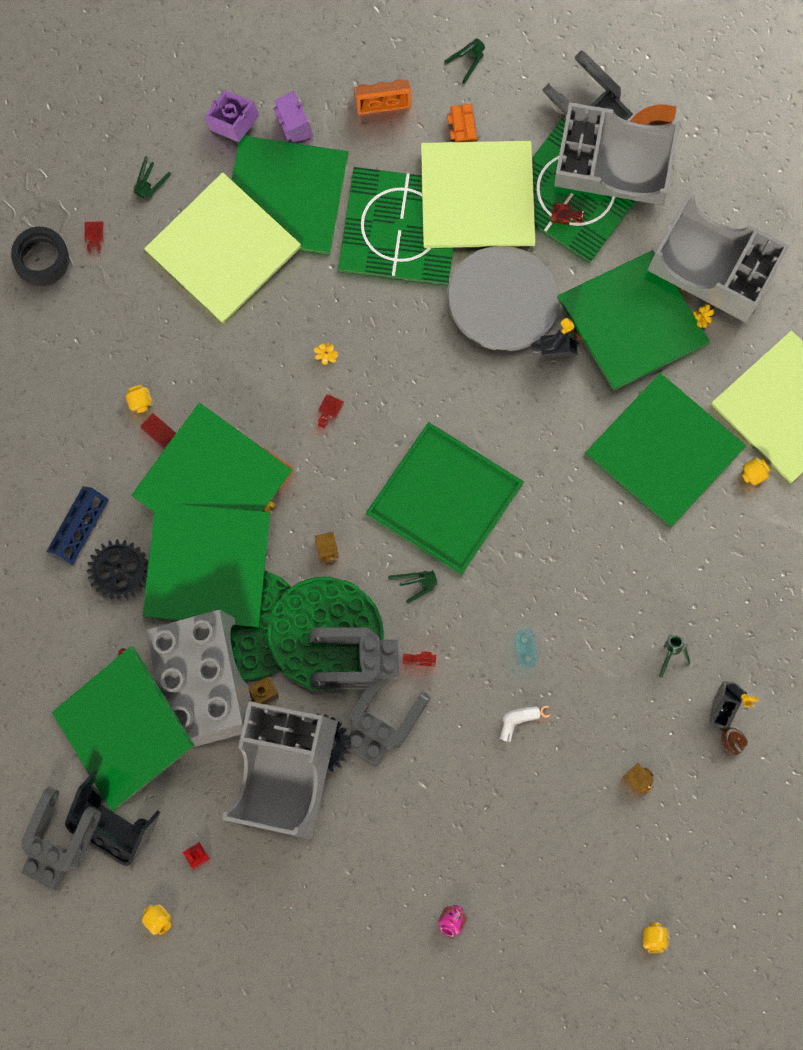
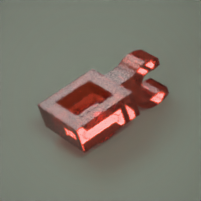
M553 203L551 223L569 225L570 220L576 223H583L584 211L572 210V205Z
M326 394L318 409V412L321 413L318 426L325 429L330 418L336 420L344 405V401Z

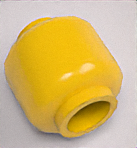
M142 384L129 388L125 394L129 409L131 411L137 410L138 414L148 411V406L153 403L149 389L143 387Z
M756 457L743 465L744 472L741 475L746 483L751 482L752 485H758L769 478L770 469L764 459L760 460Z
M150 905L143 911L142 923L150 933L162 935L170 929L172 918L163 906Z
M650 923L648 927L643 929V947L649 953H663L668 948V929L662 927L661 923Z

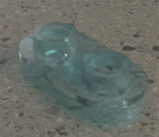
M521 629L515 635L518 661L521 666L531 668L538 661L535 637L529 629ZM526 637L528 642L523 643L521 638ZM530 656L532 660L527 662L524 657Z

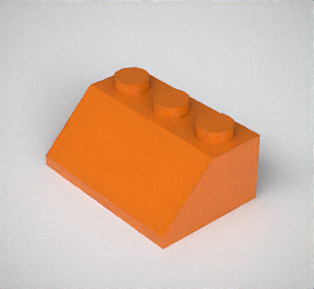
M398 79L394 82H378L372 85L361 84L354 87L357 115L411 108V87L408 80Z

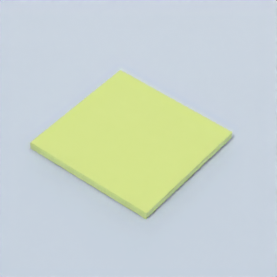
M531 141L421 143L424 248L535 246Z
M222 172L144 250L223 324L302 246Z
M791 330L711 403L790 484L803 474V341Z

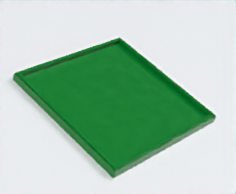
M243 136L238 144L231 180L301 244L302 247L299 250L330 255L348 160V151Z
M653 250L557 296V299L573 322L574 327L613 391L710 343L703 329L697 326L695 316L677 287L647 271L655 255Z
M659 373L591 445L585 454L671 528L745 449L746 445L663 374Z
M199 402L131 496L156 514L171 504L263 512L293 470Z
M428 422L373 501L366 515L462 576L524 484V481Z
M171 504L158 514L154 513L143 617L180 621L221 610L235 618L236 625L234 626L259 628L271 513L183 504Z
M134 646L126 649L52 712L88 774L91 775L93 771L97 772L94 784L102 793L111 811L116 810L195 746Z

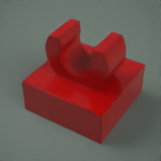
M200 842L182 852L193 870L210 860Z

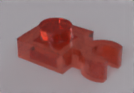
M85 222V242H89L87 244V251L91 254L92 247H97L98 254H101L102 248L99 241H104V222Z
M426 651L417 655L403 654V664L436 667V655Z

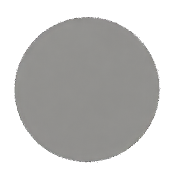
M509 246L488 247L469 255L456 268L448 289L449 309L458 328L469 339H473L480 343L481 346L493 350L515 351L527 348L532 343L540 341V336H545L553 326L560 306V302L557 299L559 295L558 285L549 268L531 253Z

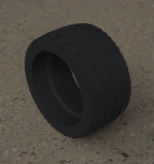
M43 226L31 227L20 233L13 242L11 249L12 263L17 274L25 282L34 286H48L61 279L67 271L69 253L64 240L56 231ZM49 243L58 250V257L54 264L40 271L25 267L22 261L25 251L34 244Z

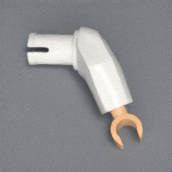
M542 706L540 709L538 707H525L505 713L501 718L504 723L499 739L511 742L515 725L539 719L540 716L549 717L551 714L544 715L542 711L544 708L550 707Z

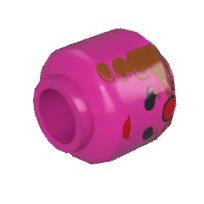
M458 905L445 907L438 920L440 931L451 937L460 934L467 922L464 909Z

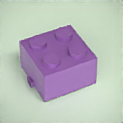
M224 90L216 101H212L211 108L204 117L210 131L240 142L259 114L253 101Z
M294 91L274 100L276 107L273 109L287 140L291 139L292 143H300L313 137L309 121L303 111V104L299 102Z

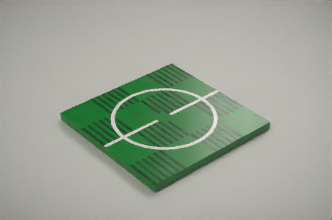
M561 119L532 157L534 223L536 228L591 263L636 201L554 186L566 120Z
M354 167L338 271L449 285L454 247L424 248L422 175Z

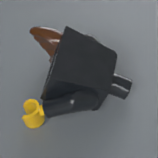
M565 318L560 324L563 329L558 330L556 334L540 336V342L531 344L532 353H541L542 356L547 358L578 355L577 342L581 341L582 338L571 319Z
M723 681L713 700L710 724L718 726L722 731L721 739L724 748L729 753L738 755L747 746L748 741L739 729L730 727L742 700L744 707L755 708L753 702H758L759 700L757 696H747V692L735 682Z

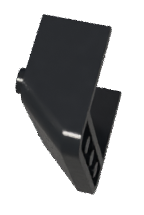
M93 771L78 787L67 815L65 826L70 833L74 834L84 811L88 807L99 810L101 817L89 844L118 863L129 866L136 859L152 834L161 812L157 810L149 820L140 818L134 825L102 805L103 795L98 789L93 787L97 772Z

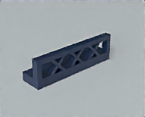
M83 486L46 552L51 556L59 557L69 565H73L109 499L92 487ZM96 496L101 499L98 507L93 508L92 501ZM90 513L91 520L89 524L84 525L83 517L85 514ZM81 530L82 536L80 540L75 541V531ZM69 546L72 548L70 558L63 555L66 547Z

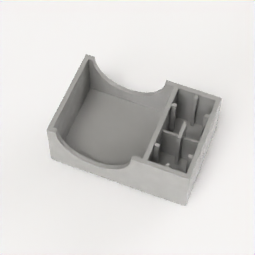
M569 102L554 186L664 206L668 193L680 121L673 120L669 124L657 126L637 124L618 117L612 109Z
M688 193L647 271L747 323L789 245L751 225L742 229H735L716 223L697 207L695 195Z
M221 610L146 630L156 683L194 743V747L241 735L248 702H251L249 687L237 669L231 647L230 631L231 627L236 625L235 618Z
M249 701L238 746L244 759L243 781L236 802L230 810L223 813L222 820L312 839L338 722L321 715Z

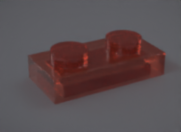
M154 413L140 426L163 449L167 447L176 434Z

